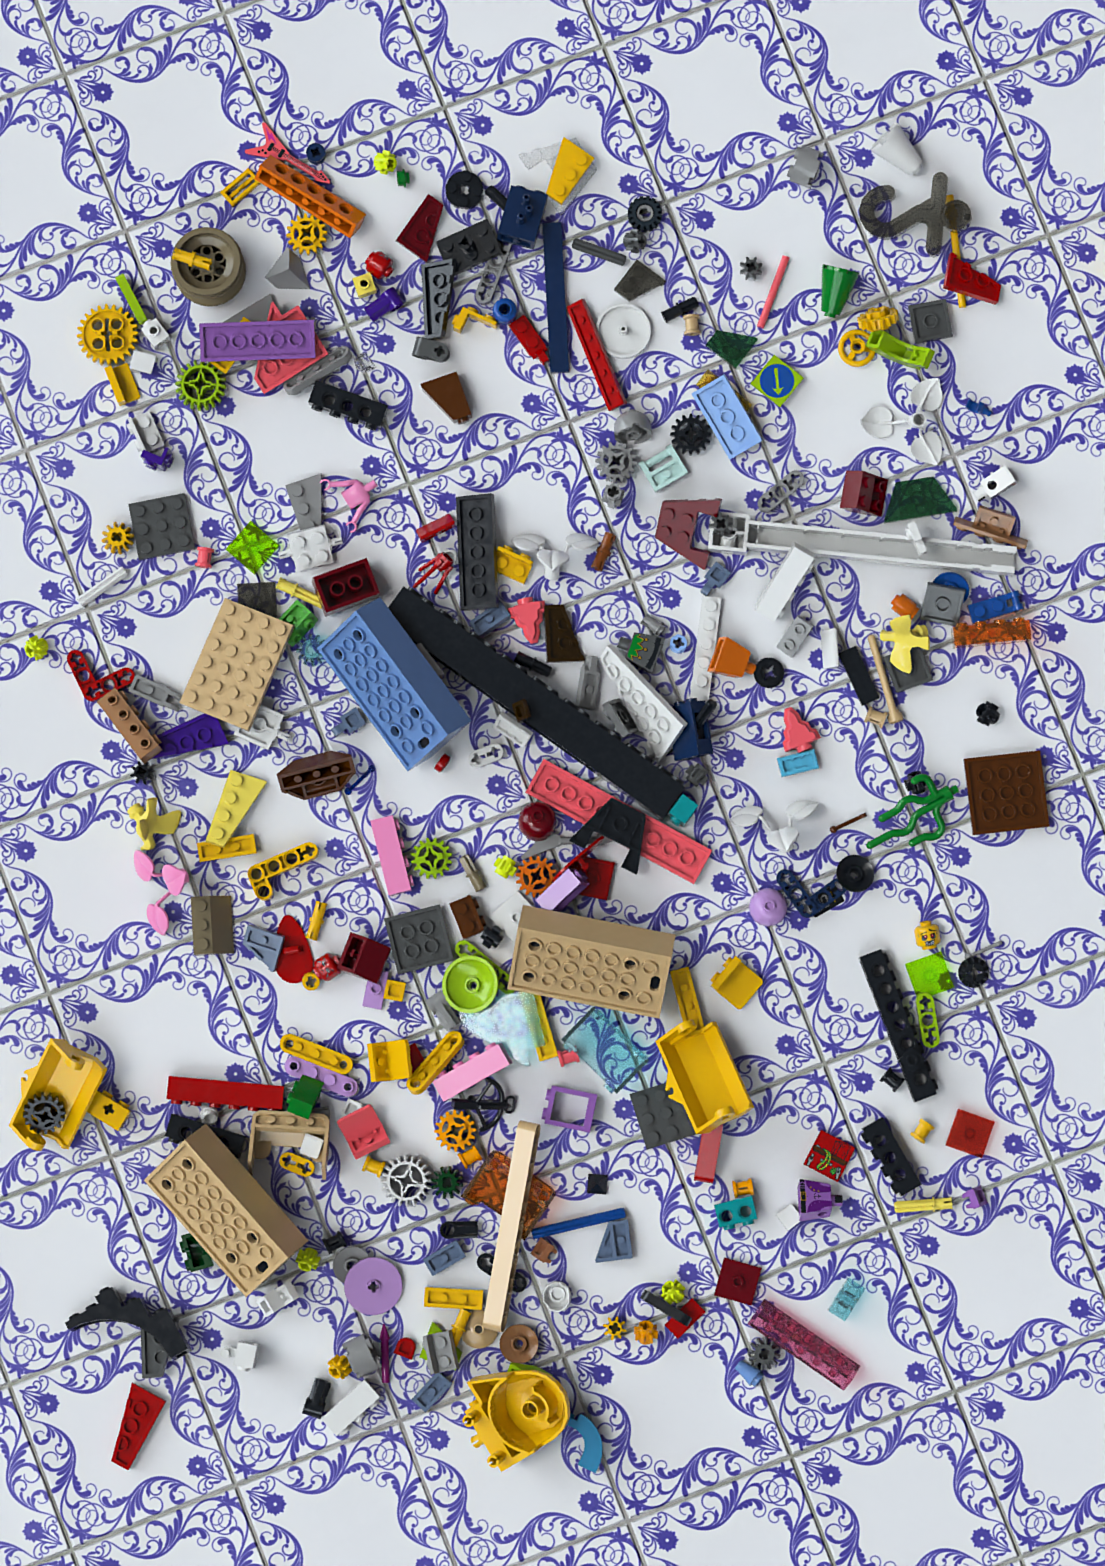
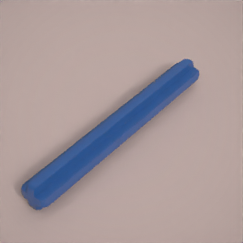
M614 1209L533 1228L531 1230L532 1237L537 1239L626 1217L625 1209Z

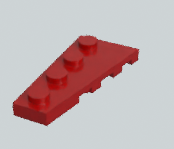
M133 1382L111 1460L126 1470L130 1469L166 1403V1400Z

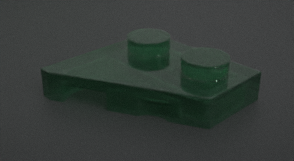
M717 330L705 347L736 369L758 339L756 337Z

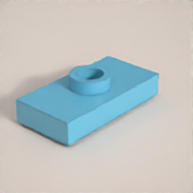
M815 749L777 758L781 777L819 768Z

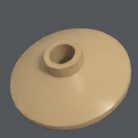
M485 1310L470 1311L471 1315L465 1327L466 1332H463L461 1336L462 1340L472 1348L481 1349L488 1347L497 1337V1331L483 1328ZM476 1326L482 1327L481 1333L475 1331Z

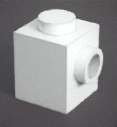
M156 318L153 320L149 319L142 325V333L155 350H158L171 340Z

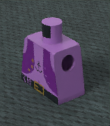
M803 1179L799 1180L797 1187L799 1221L827 1218L831 1214L832 1206L842 1207V1195H831L830 1184Z

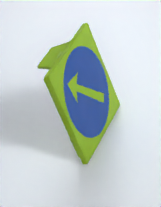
M773 355L750 384L777 406L781 407L804 378L777 356Z

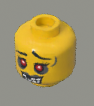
M930 920L920 922V926L914 929L916 944L922 947V950L934 949L941 941L939 926L932 924Z

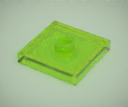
M250 521L229 544L226 551L255 575L280 546Z
M941 951L905 964L916 996L920 992H927L932 996L954 988Z

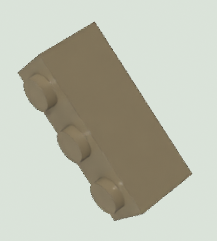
M231 896L191 897L194 955L233 954Z

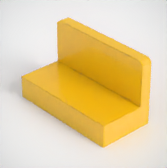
M127 363L114 368L111 365L104 368L119 406L140 399L141 396Z

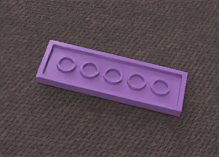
M314 320L199 323L201 362L315 358Z

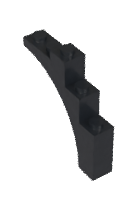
M113 1287L101 1289L99 1294L95 1296L98 1304L93 1303L85 1308L86 1311L81 1314H73L69 1317V1321L65 1322L68 1330L72 1332L87 1325L100 1322L132 1324L151 1334L164 1347L173 1360H177L192 1351L170 1309L160 1308L152 1316L143 1299L134 1297L126 1302L127 1305H124L118 1291Z

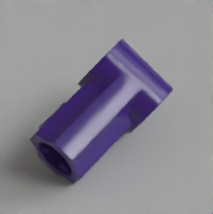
M391 287L384 291L380 298L366 306L364 310L371 321L375 322L388 312H393L400 308L404 301L395 288Z

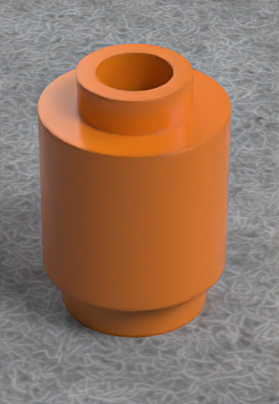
M897 594L891 602L893 605L892 610L900 616L910 615L911 620L919 611V608L916 606L917 604L904 594L901 596Z

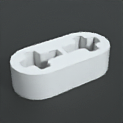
M495 743L477 749L470 753L469 763L474 768H481L497 762L503 757V748ZM492 748L500 749L501 752L498 753V757L495 758L494 755L487 757V754L492 752ZM475 754L479 757L483 755L486 757L480 760V764L472 762Z

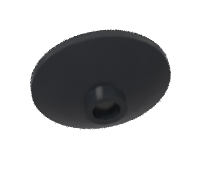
M849 855L839 862L836 876L844 889L850 892H862L872 884L874 869L866 858L860 855ZM851 873H855L857 878H852Z

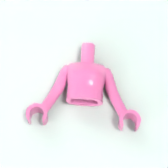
M322 479L320 484L324 481L329 483V486L324 490H328L331 487L350 486L341 494L351 509L360 505L352 520L346 523V526L350 523L354 524L355 528L350 533L355 532L358 528L357 521L370 503L369 491L378 486L375 480H372L364 485L357 479L346 481Z

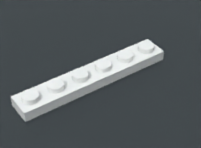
M702 596L690 698H697V701L705 700V703L709 700L712 673L708 672V668L716 647L721 598Z

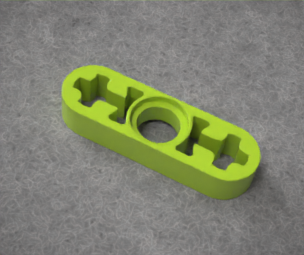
M124 274L116 276L115 279L139 325L144 324L148 319Z
M920 992L915 998L921 1040L926 1047L934 1048L940 1041L934 999L929 993ZM922 996H925L927 999H930V1001L927 1002L926 1005L927 1009L931 1008L932 1011H920L924 1010V1005L920 1003V1000L923 999ZM927 1014L933 1017L930 1025H924L922 1022V1018ZM934 1027L935 1030H931V1035L936 1038L932 1041V1044H930L928 1041L925 1040L929 1037L928 1031H924L923 1029H931Z

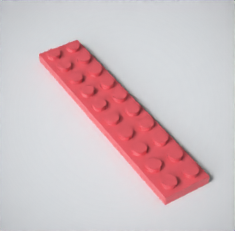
M543 759L525 792L583 825L611 798L635 809ZM646 815L640 856L694 884L712 850Z

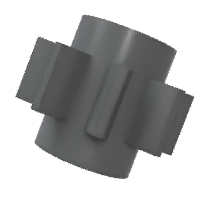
M631 229L630 233H626L623 238L626 250L631 251V253H639V249H644L647 243L646 236L643 235L644 232H639V229Z
M746 257V263H740V266L744 268L740 271V274L746 275L745 280L753 278L755 281L757 274L762 275V271L758 269L762 267V263L756 262L757 257L753 260ZM751 265H753V266H754V270H752L751 272H749V271H748V267H750Z
M720 512L717 518L711 517L714 524H709V527L714 528L713 535L720 533V537H723L724 532L730 534L728 526H732L733 523L728 522L729 515L722 517ZM723 521L725 528L720 527L718 529L717 522L721 523Z
M698 763L695 767L691 764L686 770L688 774L686 779L695 787L699 784L703 786L709 779L706 776L708 771Z

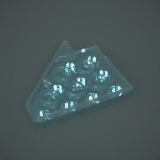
M516 992L496 997L489 1007L478 1013L468 1014L458 1011L463 1027L490 1044L493 1042L496 1045L502 1043L508 1055L526 1067L531 1066L527 1050L545 1046L534 994Z

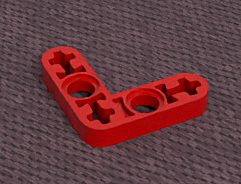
M72 650L67 655V662L82 694L90 702L98 701L111 691L105 689V681L113 680L115 683L114 688L119 691L131 685L135 677L132 669L122 668L96 681L82 652ZM74 654H76L77 656H81V658H79V663L81 666L84 663L86 665L85 667H81L76 671L74 668H78L77 664L75 662H71ZM81 671L89 673L88 680L81 681L79 679ZM124 672H127L128 674L131 673L132 676L129 677L130 680H121L120 682L122 683V685L120 686L118 685V681L114 678L117 675L119 679L124 676ZM98 684H100L101 689L105 692L101 694V691L96 692V697L94 698L87 696L90 688L93 690L99 689Z

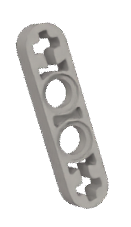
M510 243L503 248V253L506 254L499 255L503 260L502 264L495 266L492 263V259L486 263L475 293L476 301L481 305H487L492 301L512 248ZM487 274H494L496 276L495 282H486L485 277ZM482 284H484L486 287L493 288L492 290L488 288L487 296H489V298H485L484 300H481V296L479 295L483 294L485 290V287H482Z

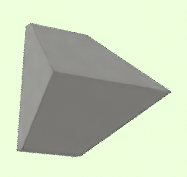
M287 247L265 278L278 289H310L300 258Z

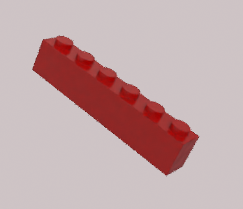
M169 1076L166 1099L171 1100V1104H182L183 1101H190V1105L202 1106L203 1102L209 1103V1107L221 1108V1104L229 1105L228 1109L240 1110V1106H247L249 1111H259V1108H267L268 1111H279V1109L283 1110L285 1086Z

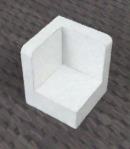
M134 350L129 369L134 373L152 374L154 364L157 363L158 358L155 355Z

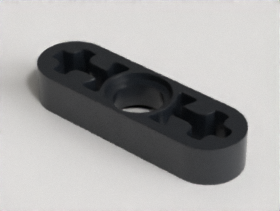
M483 1253L478 1257L477 1265L482 1271L491 1276V1272H489L491 1267L487 1265L482 1267V1261L480 1260L481 1258L489 1257V1262L493 1264L494 1257L488 1253ZM515 1272L514 1279H522L523 1287L515 1289V1284L513 1283L512 1291L522 1292L527 1286L525 1277L518 1272Z
M644 1290L640 1297L643 1301L685 1326H688L692 1320L690 1316L647 1290Z

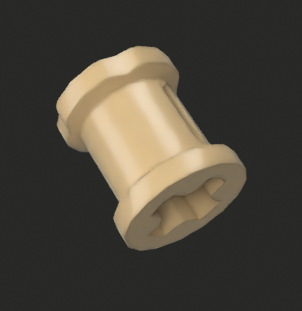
M699 314L683 316L686 327L685 336L701 334L698 326Z
M870 706L864 722L879 725V728L882 729L888 713L879 712Z

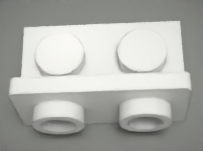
M150 411L134 418H127L129 423L126 425L130 434H135L137 440L134 443L138 452L146 450L151 453L165 447Z

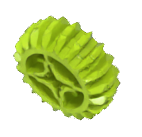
M194 360L193 367L189 363L186 364L187 371L181 368V372L184 375H177V378L181 381L175 382V385L180 387L176 389V393H182L178 398L180 400L185 399L183 403L185 406L191 402L190 409L193 410L197 405L198 411H201L202 406L207 411L209 410L208 404H211L214 408L216 407L215 400L219 403L221 402L218 396H225V393L221 390L227 389V386L221 383H224L226 378L221 377L224 373L221 370L217 372L218 368L212 367L210 362L205 366V362L200 361V365H198L197 361ZM198 372L196 379L187 381L192 374ZM205 372L212 374L216 378V383L207 381L205 379ZM201 380H203L205 386H202L200 392L197 385H200ZM186 387L197 391V399L187 394ZM215 389L210 397L203 399L207 391Z

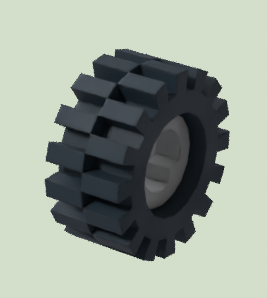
M640 196L639 199H634V202H631L628 208V221L633 228L639 229V232L640 230L644 233H647L648 230L651 232L661 222L662 209L660 204L655 201L656 199H651L650 196ZM643 209L650 213V216L646 219L639 215Z

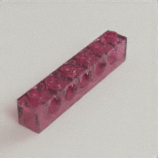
M765 1299L755 1310L748 1322L751 1327L843 1391L853 1380L860 1367L856 1362Z

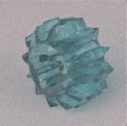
M309 634V640L302 636L304 643L297 642V645L302 648L295 650L296 653H302L298 656V659L302 660L305 658L304 665H307L309 660H311L312 667L315 666L314 660L321 664L320 656L324 657L317 648L325 640L319 642L320 635H317L314 640L312 634ZM312 646H315L316 653L312 652V655L309 654L308 647L312 648Z

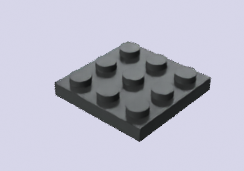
M185 493L128 504L139 561L196 550Z
M440 904L384 918L398 975L454 961Z
M666 1083L629 1094L646 1149L696 1134L684 1105L668 1097V1095L673 1094V1088L670 1091H666Z

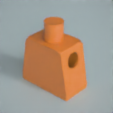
M719 637L708 672L741 678L744 672L752 675L756 669V664L749 662L751 655L749 650L728 637Z

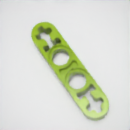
M462 940L456 944L455 951L459 957L469 956L465 952L459 953V946L467 944L468 951L471 953L473 950L476 951L472 956H482L494 968L498 969V981L501 979L502 974L506 975L503 979L506 982L509 981V974L470 942ZM500 982L498 989L503 993L513 994L515 990H504L505 985Z

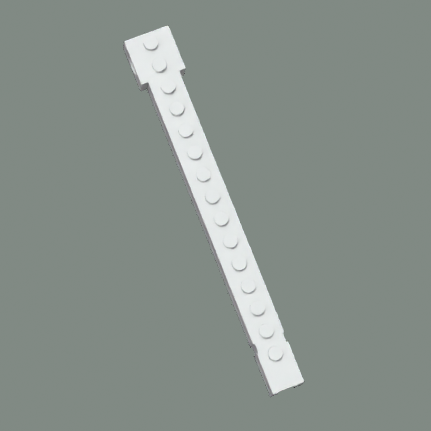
M721 512L722 517L729 515L728 522L733 523L732 526H728L730 534L724 532L723 537H720V533L713 535L714 528H710L708 551L715 553L746 555V550L787 554L794 542L813 552L814 557L963 572L977 571L983 574L1013 576L1015 573V567L1013 566L1014 555L1017 551L1015 546L985 543L980 545L975 544V542L922 537L927 552L919 556L912 540L909 541L904 535L749 520L750 514ZM723 521L721 523L717 522L718 529L720 527L725 528Z

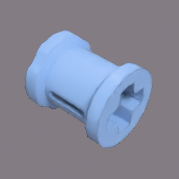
M679 634L673 636L670 640L672 652L677 654L684 652L687 647L685 637ZM681 640V644L684 646L675 648L676 644H674L673 642Z

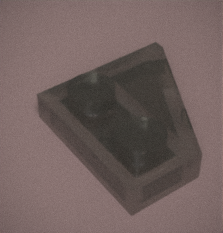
M636 260L614 288V291L630 302L640 295L663 286L666 281Z

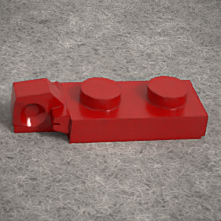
M522 315L508 325L533 360L538 358L542 365L549 362V358L545 354L548 350L545 343L525 315Z

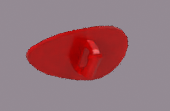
M601 836L562 868L552 881L554 882L568 868L574 869L576 866L582 873H586L589 865L584 862V859L605 837Z
M285 915L277 930V934L285 936L276 971L282 980L288 983H300L306 973L312 972L313 958L302 928L292 916Z

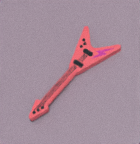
M265 122L262 123L266 144L245 150L247 155L268 158L272 155L276 159L287 161L314 177L315 182L331 183L322 170L318 172L290 155Z

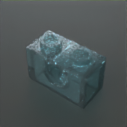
M847 1277L827 1311L846 1321L866 1288Z

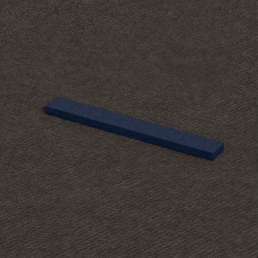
M561 222L542 223L550 374L569 373Z

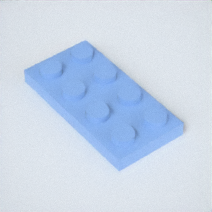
M725 374L692 393L729 459L734 458L763 440Z

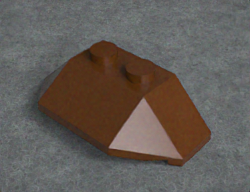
M327 751L292 761L277 773V778L282 793L307 800L341 791L351 777L354 776L356 770L351 754Z

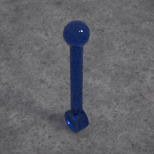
M370 765L368 770L350 788H345V794L351 795L352 790L370 772L375 771V766Z

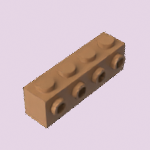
M113 688L100 698L97 703L145 764L162 751V748L159 746L162 742L156 734H150L148 731L150 726L144 719L140 721L137 717L140 713L134 705H128L126 701L129 698L123 691L118 692L116 688Z

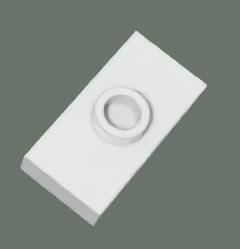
M504 712L499 714L492 728L523 749L534 733Z

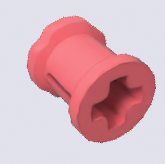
M197 547L199 553L195 566L211 569V556L214 553V549Z
M576 1046L564 1051L557 1050L561 1067L575 1061L577 1063L580 1062Z

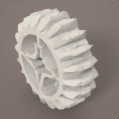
M404 1155V1161H401L400 1156H397L398 1163L395 1164L393 1160H390L392 1167L390 1168L385 1165L384 1168L389 1171L388 1174L385 1172L381 1173L382 1176L387 1177L386 1180L380 1181L382 1184H387V1187H383L382 1191L389 1190L385 1197L388 1198L392 1195L391 1203L398 1199V1206L402 1205V1201H405L406 1207H409V1201H412V1204L416 1206L417 1202L415 1199L418 1198L420 1202H423L424 1200L421 1195L423 1194L426 1197L429 1195L424 1191L425 1188L432 1189L431 1186L427 1185V1182H432V1178L427 1179L426 1175L431 1174V1171H424L428 1167L427 1164L422 1167L420 1166L422 1159L415 1163V1156L411 1157V1161H408V1155ZM405 1164L408 1165L404 1175L392 1174L397 1167ZM414 1167L420 1171L423 1182L414 1180L412 1176ZM410 1171V1179H412V1182H415L416 1184H407V1187H405V1190L403 1191L404 1185L401 1182V1180L397 1179V1177L406 1178L408 1172ZM391 1180L400 1183V1195L396 1194L392 1189ZM409 1187L421 1188L416 1195L405 1197Z

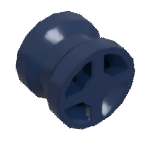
M312 143L308 146L306 155L309 162L314 165L323 163L326 158L324 147L318 143Z

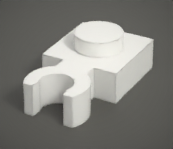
M915 521L908 523L906 526L907 530H905L906 537L909 541L912 540L918 555L921 556L927 552V549Z

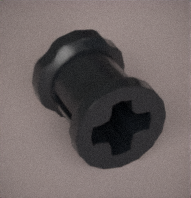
M890 1067L879 1081H884L895 1093L905 1079L896 1075Z
M337 1231L336 1235L328 1239H322L329 1255L332 1254V1251L342 1246H347L340 1231Z

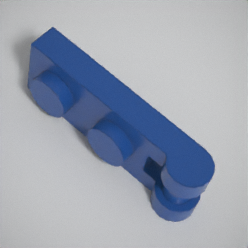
M1019 590L967 605L972 624L1023 610V603H1020ZM1011 599L1013 606L1008 607L1006 601Z

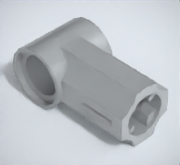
M440 990L425 1000L433 1014H436L444 1029L448 1031L459 1024L460 1021Z

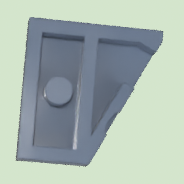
M248 925L242 944L248 950H251L259 960L264 962L271 972H275L285 936Z
M628 1219L608 1222L595 1259L596 1263L633 1258Z

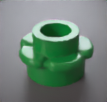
M402 169V171H397V184L405 188L406 184L410 183L409 172H405Z

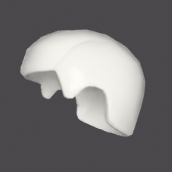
M554 1281L543 1290V1302L549 1311L561 1312L571 1303V1291L563 1282Z

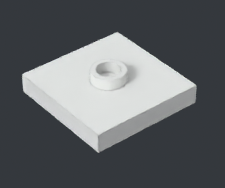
M518 890L490 916L514 944L523 905L533 907Z

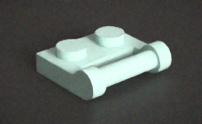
M671 444L652 458L638 463L655 493L688 474L687 469ZM668 456L672 457L673 460L652 472L649 471V467Z

